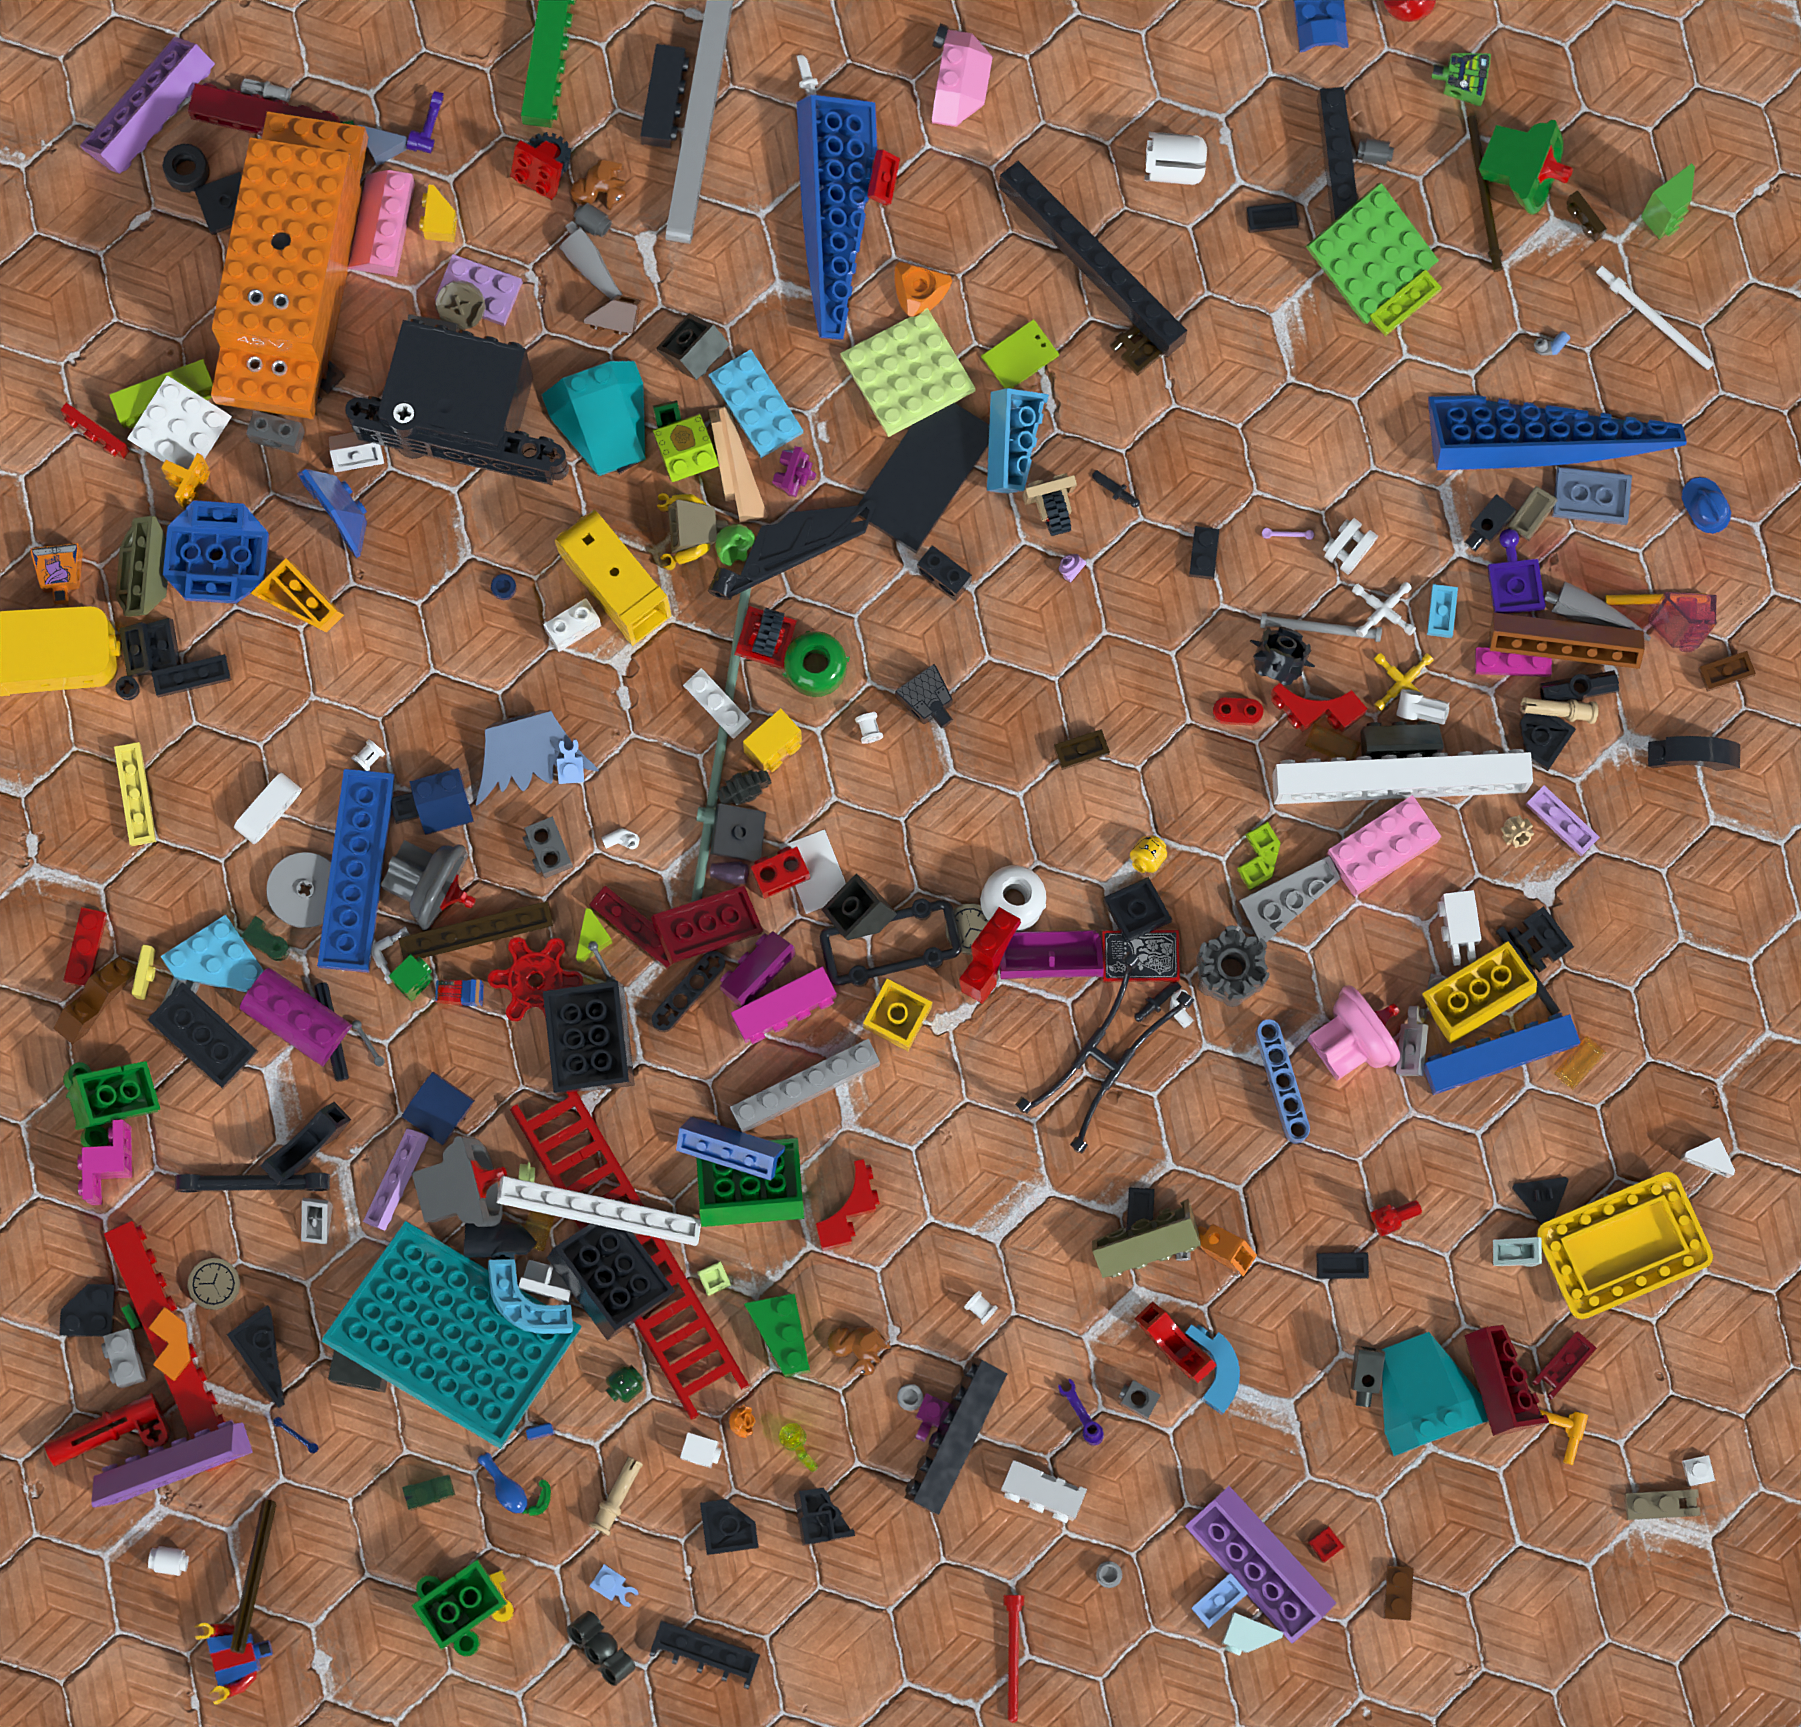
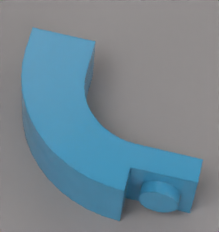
M1191 1324L1185 1335L1207 1352L1217 1365L1215 1367L1213 1383L1201 1400L1222 1415L1233 1401L1239 1386L1240 1369L1236 1353L1229 1341L1221 1333L1218 1332L1212 1340L1209 1338L1210 1333L1200 1325L1194 1327Z

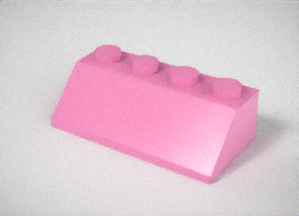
M391 170L366 174L348 269L397 277L415 187L412 174Z

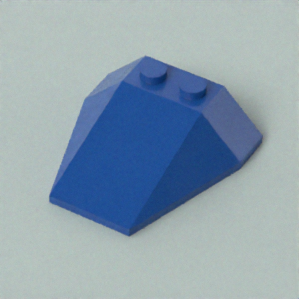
M308 469L299 471L297 473L299 479L313 499L317 498L334 521L342 539L356 558L361 556L367 525L364 514L367 511L359 500L354 502L350 496L353 491L345 480L340 482L337 476Z

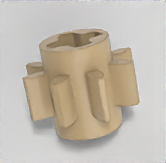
M1520 815L1510 817L1504 823V827L1501 828L1504 833L1502 837L1507 845L1513 843L1515 848L1524 846L1529 843L1531 836L1534 835L1531 829L1533 825L1528 818L1523 820Z

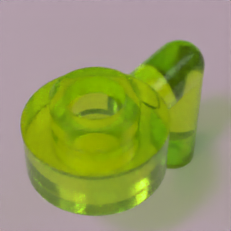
M797 1423L785 1425L779 1433L780 1443L787 1450L795 1451L798 1459L809 1471H816L818 1464L811 1458L803 1446L807 1439L805 1430Z

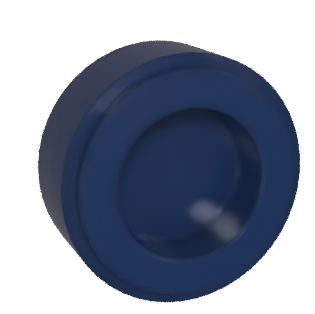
M507 574L497 575L491 582L493 595L499 600L511 599L516 593L515 580Z

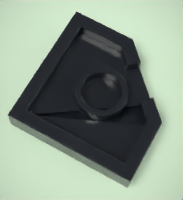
M1526 713L1519 722L1525 753L1531 752V761L1546 771L1550 769L1576 730L1575 727L1558 716Z
M87 1284L61 1309L59 1336L103 1337L112 1334L116 1285Z
M726 1499L700 1503L707 1555L759 1548L756 1522Z

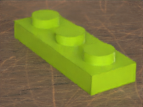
M1425 269L1370 315L1371 321L1384 336H1387L1439 293L1442 287Z

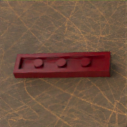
M604 886L590 902L589 907L668 970L672 964L668 961L654 924L607 886Z

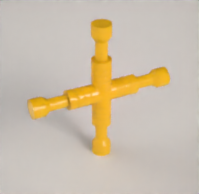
M1380 652L1373 660L1377 664L1382 665L1387 670V674L1396 683L1387 691V694L1382 699L1374 703L1375 708L1382 711L1386 703L1391 698L1394 699L1403 689L1420 692L1411 682L1420 674V670L1433 661V658L1426 653L1418 665L1413 666L1403 675L1395 666H1391Z

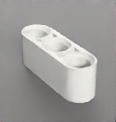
M278 774L237 820L234 829L252 844H256L296 800L302 789L285 774Z

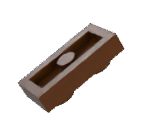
M1747 651L1702 665L1698 668L1707 692L1753 677L1756 674Z
M1386 1566L1383 1619L1411 1621L1414 1568Z

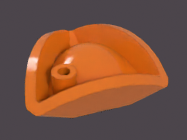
M898 262L895 265L896 294L903 311L908 316L916 317L926 308L929 311L932 310L944 298L952 284V278L948 274L906 262Z

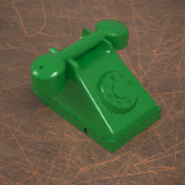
M147 1061L92 1072L87 1064L77 1062L64 1073L63 1082L69 1090L66 1098H69L76 1121L75 1129H84L80 1137L83 1147H102L108 1144V1133L101 1125L112 1123L113 1120L128 1119L156 1113L161 1110Z
M476 1560L445 1583L436 1576L422 1577L416 1585V1592L421 1599L413 1604L412 1607L441 1650L454 1642L455 1651L463 1657H468L476 1654L481 1646L479 1635L471 1629L508 1603L480 1561Z

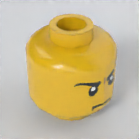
M1155 835L1141 837L1130 851V859L1133 862L1132 866L1140 873H1154L1167 858L1166 844Z

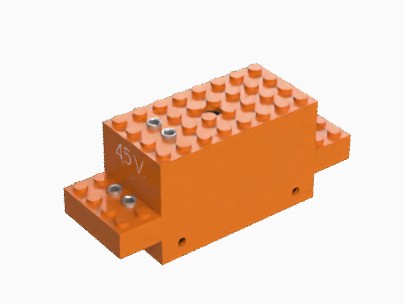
M267 112L262 139L250 137L212 324L213 333L220 345L211 392L215 404L314 419L321 379H326L328 362L331 360L362 198L360 179L368 143V134L365 127Z

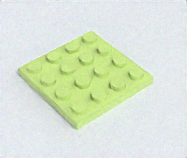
M928 308L918 316H911L840 353L843 362L888 437L975 392V386Z

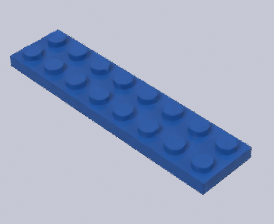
M344 769L318 956V968L366 973L370 971L395 782L394 774Z

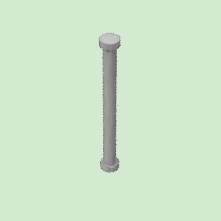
M1267 613L1261 614L1260 628H1265L1266 626L1286 627L1295 630L1360 637L1356 633L1359 627L1267 616ZM1376 627V629L1369 628L1368 633L1363 638L1375 639V642H1380L1382 627Z

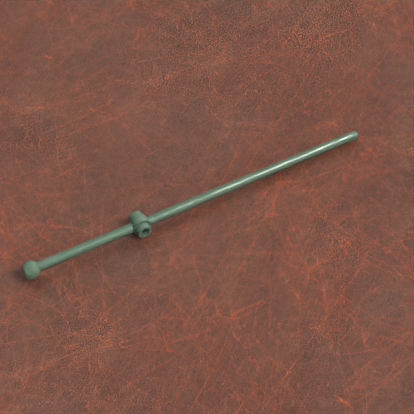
M751 588L740 593L725 693L732 701L734 700L740 657L734 654L749 606ZM720 724L706 808L698 806L696 821L704 823L691 902L702 899L715 808L718 800L717 791H719L728 737V733Z

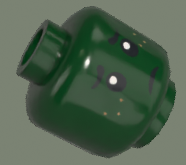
M622 1364L607 1376L606 1383L609 1387L605 1391L614 1402L620 1399L623 1403H628L642 1392V1382L645 1380L632 1365L628 1367Z

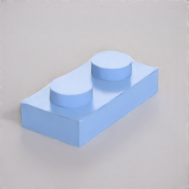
M1230 1573L1191 1609L1207 1628H1210L1248 1593Z

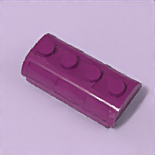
M1096 930L1015 932L1000 962L1001 980L1103 977L1104 972L1101 936L1096 933Z
M267 968L260 974L240 1005V1010L322 1067L353 1026L271 968Z

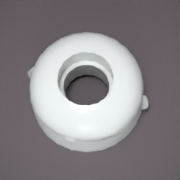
M1019 865L1002 867L988 878L981 893V909L989 921L998 907H1001L1021 919V924L1016 932L1024 931L1038 921L1043 909L1046 908L1044 884L1037 874L1026 867ZM1007 889H1017L1023 894L1025 904L1016 906L1008 903L1003 897V892Z

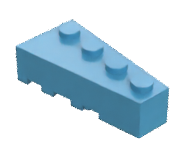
M1009 388L991 392L987 491L1006 494L1024 491L1032 462L1030 459L1032 448L1036 447L1038 439L1036 438L1038 425L1042 423L1044 416L1042 409L1044 403H1047L1049 394Z

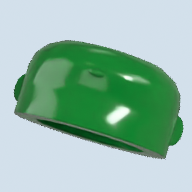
M806 631L804 634L796 637L788 646L784 658L785 672L782 675L787 678L791 686L799 693L810 697H822L831 694L843 683L850 657H846L843 646L832 635L820 631ZM814 653L823 655L828 662L826 669L820 673L808 672L803 665L808 655Z

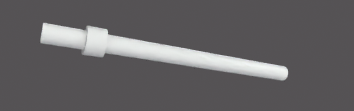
M1604 266L1599 268L1596 274L1610 285L1609 288L1615 294L1619 293L1707 371L1713 366V361L1625 286L1626 282L1620 277L1616 278Z

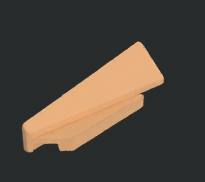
M725 406L709 409L725 501H736L740 523L766 519L768 515L729 408Z

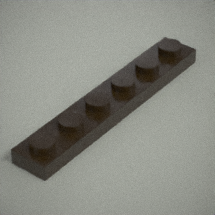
M548 901L400 937L398 940L403 960L410 954L417 959L418 957L426 958L554 925Z

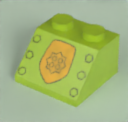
M700 414L653 430L671 482L719 466Z

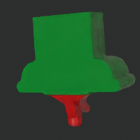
M1550 120L1548 123L1535 124L1529 132L1496 125L1479 171L1484 180L1510 186L1516 201L1524 207L1528 214L1534 215L1544 206L1554 180H1559L1564 184L1567 183L1572 175L1573 168L1561 164L1564 144L1563 137L1557 122Z

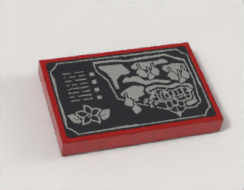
M1154 930L1126 943L1120 931H1102L1103 982H1122L1126 969L1122 959L1127 952L1132 953L1140 960L1135 969H1132L1129 982L1180 981L1179 930Z

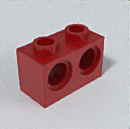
M791 846L785 847L777 852L778 855L768 858V856L762 857L754 862L755 865L751 866L752 874L764 899L810 880V873L797 846L791 848ZM791 860L798 863V867L792 871L784 867L786 862ZM765 871L775 873L774 878L769 881L763 880L761 875Z

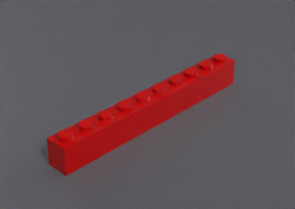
M130 1221L104 1233V1236L158 1359L169 1343L151 1331L149 1327L164 1307L173 1314H175L174 1311L178 1308L172 1295L167 1296L164 1287L168 1285L163 1273H157L154 1266L157 1259L152 1248L147 1249L144 1240L147 1239L144 1228L142 1225L137 1226L134 1221ZM191 1342L189 1343L191 1361L178 1378L174 1381L166 1374L164 1376L191 1439H194V1434L202 1430L210 1429V1432L218 1430V1425L226 1422L223 1414L218 1415L215 1408V1405L218 1404L217 1398L213 1390L208 1391L205 1385V1381L208 1378L203 1367H198L194 1358L198 1357V1354ZM235 1460L229 1461L227 1463L221 1464L219 1466L213 1467L205 1471L211 1472Z

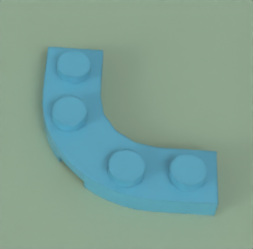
M515 1259L489 1260L488 1272L491 1296L499 1312L509 1322L533 1333H572L571 1305L545 1306L532 1303L519 1290Z

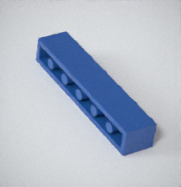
M1558 1013L1548 1017V1022L1539 1024L1538 1021L1528 1023L1523 1026L1524 1030L1515 1033L1514 1029H1510L1500 1033V1038L1491 1041L1490 1037L1476 1041V1046L1467 1049L1466 1045L1452 1049V1054L1443 1057L1442 1053L1428 1057V1062L1424 1064V1072L1432 1094L1436 1095L1577 1047L1581 1042L1571 1015L1563 1016L1562 1013Z

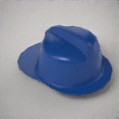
M1703 477L1691 479L1685 484L1682 490V501L1697 528L1711 534L1725 529L1731 519V510L1718 485L1714 481Z

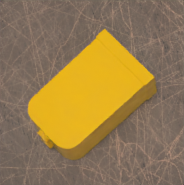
M592 510L590 513L582 516L577 523L569 529L562 531L554 539L557 550L565 563L623 633L631 646H634L672 617L667 595L654 582L597 511Z
M87 606L0 611V696L102 687L111 683L117 673L116 656L121 654L120 642L116 641L114 627L99 608Z

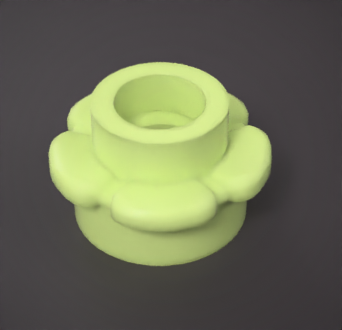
M530 1162L528 1164H520L519 1180L534 1183L535 1167H530Z

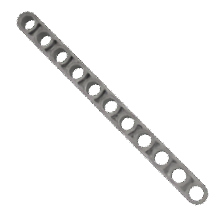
M707 0L666 229L667 241L691 244L733 0Z

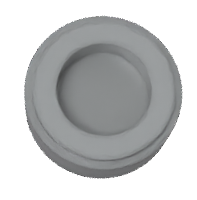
M907 1384L899 1390L897 1400L903 1409L913 1411L921 1406L923 1393L918 1386Z

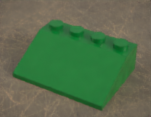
M798 1138L768 1140L785 1146L784 1152L777 1158L775 1176L772 1180L696 1157L701 1227L804 1219Z

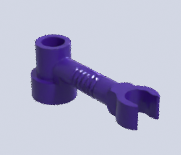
M433 92L423 130L421 133L411 130L406 146L407 150L432 153L435 140L430 137L443 102L444 93Z
M1069 1379L1072 1388L1067 1392L1063 1391L1062 1387L1058 1384L1060 1394L1067 1398L1078 1418H1080L1084 1427V1441L1091 1446L1100 1444L1104 1438L1103 1429L1098 1423L1092 1421L1076 1393L1074 1382ZM1092 1429L1097 1430L1094 1434L1088 1433Z

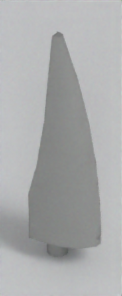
M573 221L568 223L566 229L571 235L559 246L565 256L588 281L608 298L611 299L616 295L623 296L614 283L599 250L581 227L578 228Z
M1565 581L1558 595L1547 591L1544 597L1545 601L1554 604L1552 612L1573 621L1643 631L1634 622L1604 601ZM1644 632V640L1649 641L1651 637Z

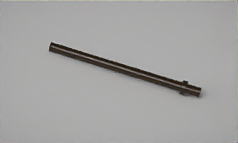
M1476 116L1467 117V124L1490 250L1488 258L1492 261L1493 272H1499L1503 270L1501 261L1503 252L1502 249H1499L1488 181L1483 179L1479 171L1483 152Z

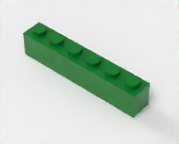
M539 0L521 112L523 125L552 128L553 120L558 119L559 106L556 105V98L561 97L562 82H559L560 74L565 73L566 59H563V53L568 51L570 38L566 34L567 28H572L573 13H570L571 5H575L576 0Z

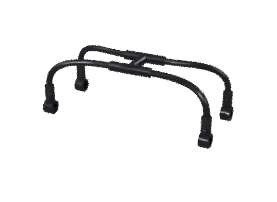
M1127 952L1122 959L1126 966L1125 973L1107 1018L1072 1062L1071 1068L1056 1084L1037 1099L1029 1102L1025 1098L1020 1097L1015 1104L1020 1112L1028 1114L1031 1109L1060 1089L1076 1070L1082 1067L1089 1056H1092L1111 1070L1101 1083V1088L1087 1111L1078 1137L1075 1136L1070 1143V1146L1077 1153L1082 1154L1088 1145L1084 1142V1137L1097 1105L1105 1092L1110 1090L1111 1086L1135 1055L1134 1052L1161 1025L1183 1008H1189L1194 1002V999L1189 994L1182 991L1176 999L1179 1004L1150 1026L1130 1048L1126 1049L1117 1062L1096 1048L1105 1036V1031L1121 1004L1132 969H1135L1140 962L1130 952Z

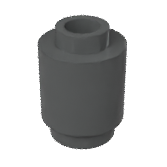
M1372 138L1360 139L1357 159H1361L1364 163L1386 166L1387 161H1392L1394 147H1390V141Z
M590 203L581 204L574 214L576 225L601 238L605 236L612 224V220L608 219L607 214Z

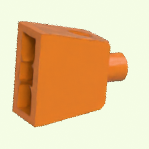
M1212 1224L1209 1229L1199 1226L1200 1247L1212 1259L1244 1277L1257 1256L1247 1242L1215 1224Z

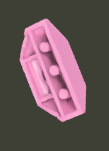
M948 30L936 88L932 123L956 127L985 104L993 57L972 33Z

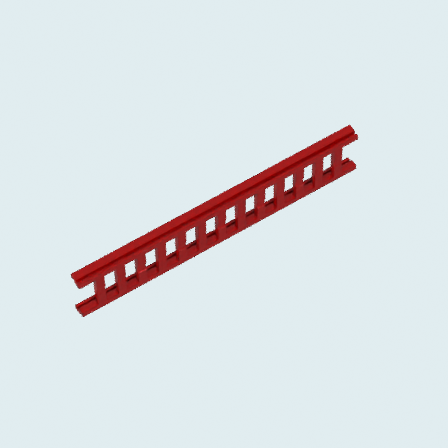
M577 1091L566 1092L569 1096L568 1098L529 1121L526 1120L518 1104L511 1107L512 1115L556 1188L581 1192L614 1172L621 1185L601 1197L618 1200L627 1195L632 1204L644 1207ZM575 1107L582 1119L540 1143L533 1131ZM588 1129L595 1140L594 1142L555 1165L551 1163L546 1154L548 1151ZM601 1150L608 1163L566 1187L559 1174ZM574 1220L580 1230L588 1226L587 1222ZM637 1234L635 1237L641 1245L653 1239L659 1252L651 1256L652 1260L656 1265L666 1261L673 1273L666 1277L671 1286L679 1283L686 1295L646 1320H643L641 1317L634 1323L692 1421L699 1414L689 1398L691 1395L730 1372L741 1390L750 1385L664 1239ZM692 1305L699 1318L657 1343L650 1329ZM705 1327L712 1341L670 1365L663 1352ZM718 1350L725 1363L683 1387L676 1374Z

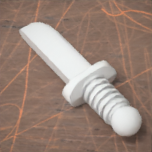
M797 55L803 80L799 83L800 88H805L807 96L817 95L815 86L818 85V81L816 78L812 79L808 60L804 55Z

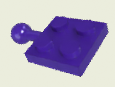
M1505 529L1499 536V542L1506 548L1507 562L1489 564L1487 566L1494 613L1509 614L1544 610L1545 601L1539 560L1518 561L1515 546L1519 542V535L1513 529Z

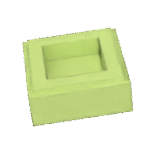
M721 1261L697 1272L708 1296L731 1286Z

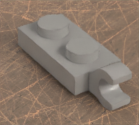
M1409 1006L1408 1024H1401L1399 1039L1400 1060L1397 1063L1396 1074L1400 1076H1423L1428 1026L1422 1023L1426 1019L1427 1010L1419 1009V1006Z

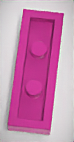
M1476 647L1475 674L1550 677L1552 675V658L1490 651V648Z

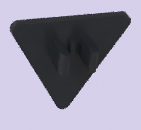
M1561 1177L1518 1183L1512 1186V1190L1542 1225L1555 1218L1568 1184V1178Z

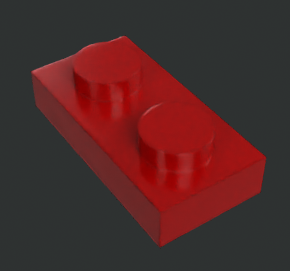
M883 149L876 150L867 197L884 206L891 205L900 163L899 157Z

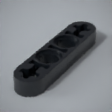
M710 951L706 953L652 1015V1024L657 1031L669 1032L723 972L726 963L724 956L720 952ZM709 958L713 960L719 958L718 963L720 967H712L708 972L712 975L710 979L703 971L699 970L700 967H703L704 970L709 967ZM699 975L703 977V987L694 989L690 986V979L693 976ZM682 994L687 997L688 1001L685 1007L677 1008L674 1006L673 999L676 995ZM669 1005L678 1015L675 1017L672 1013L668 1017L669 1024L667 1026L665 1024L659 1026L657 1017L659 1015L664 1017L669 1012L665 1007Z

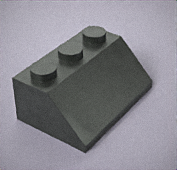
M1400 721L1393 722L1392 726H1382V723L1371 722L1363 726L1360 731L1361 756H1370L1372 760L1382 759V756L1396 755L1397 759L1407 758V755L1422 754V757H1432V754L1441 753L1444 748L1439 724H1432L1431 721H1419L1417 725H1407V722Z

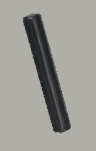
M326 982L316 984L314 989L317 1001L334 1012L328 984ZM340 1043L330 1057L334 1078L337 1082L349 1079L344 1052Z

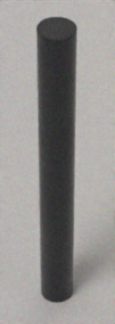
M1503 926L1495 932L1502 943L1505 944L1509 941L1536 979V993L1550 1014L1555 1015L1561 1010L1526 961L1520 949L1513 943V939Z

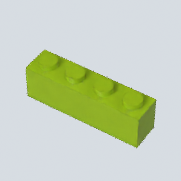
M204 360L196 361L109 394L122 427L134 428L167 375L202 398L210 399L212 397L213 381Z

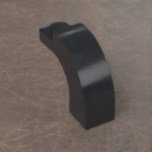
M1706 736L1666 737V740L1648 742V767L1661 768L1694 765L1708 767L1716 771L1740 769V744L1727 739Z

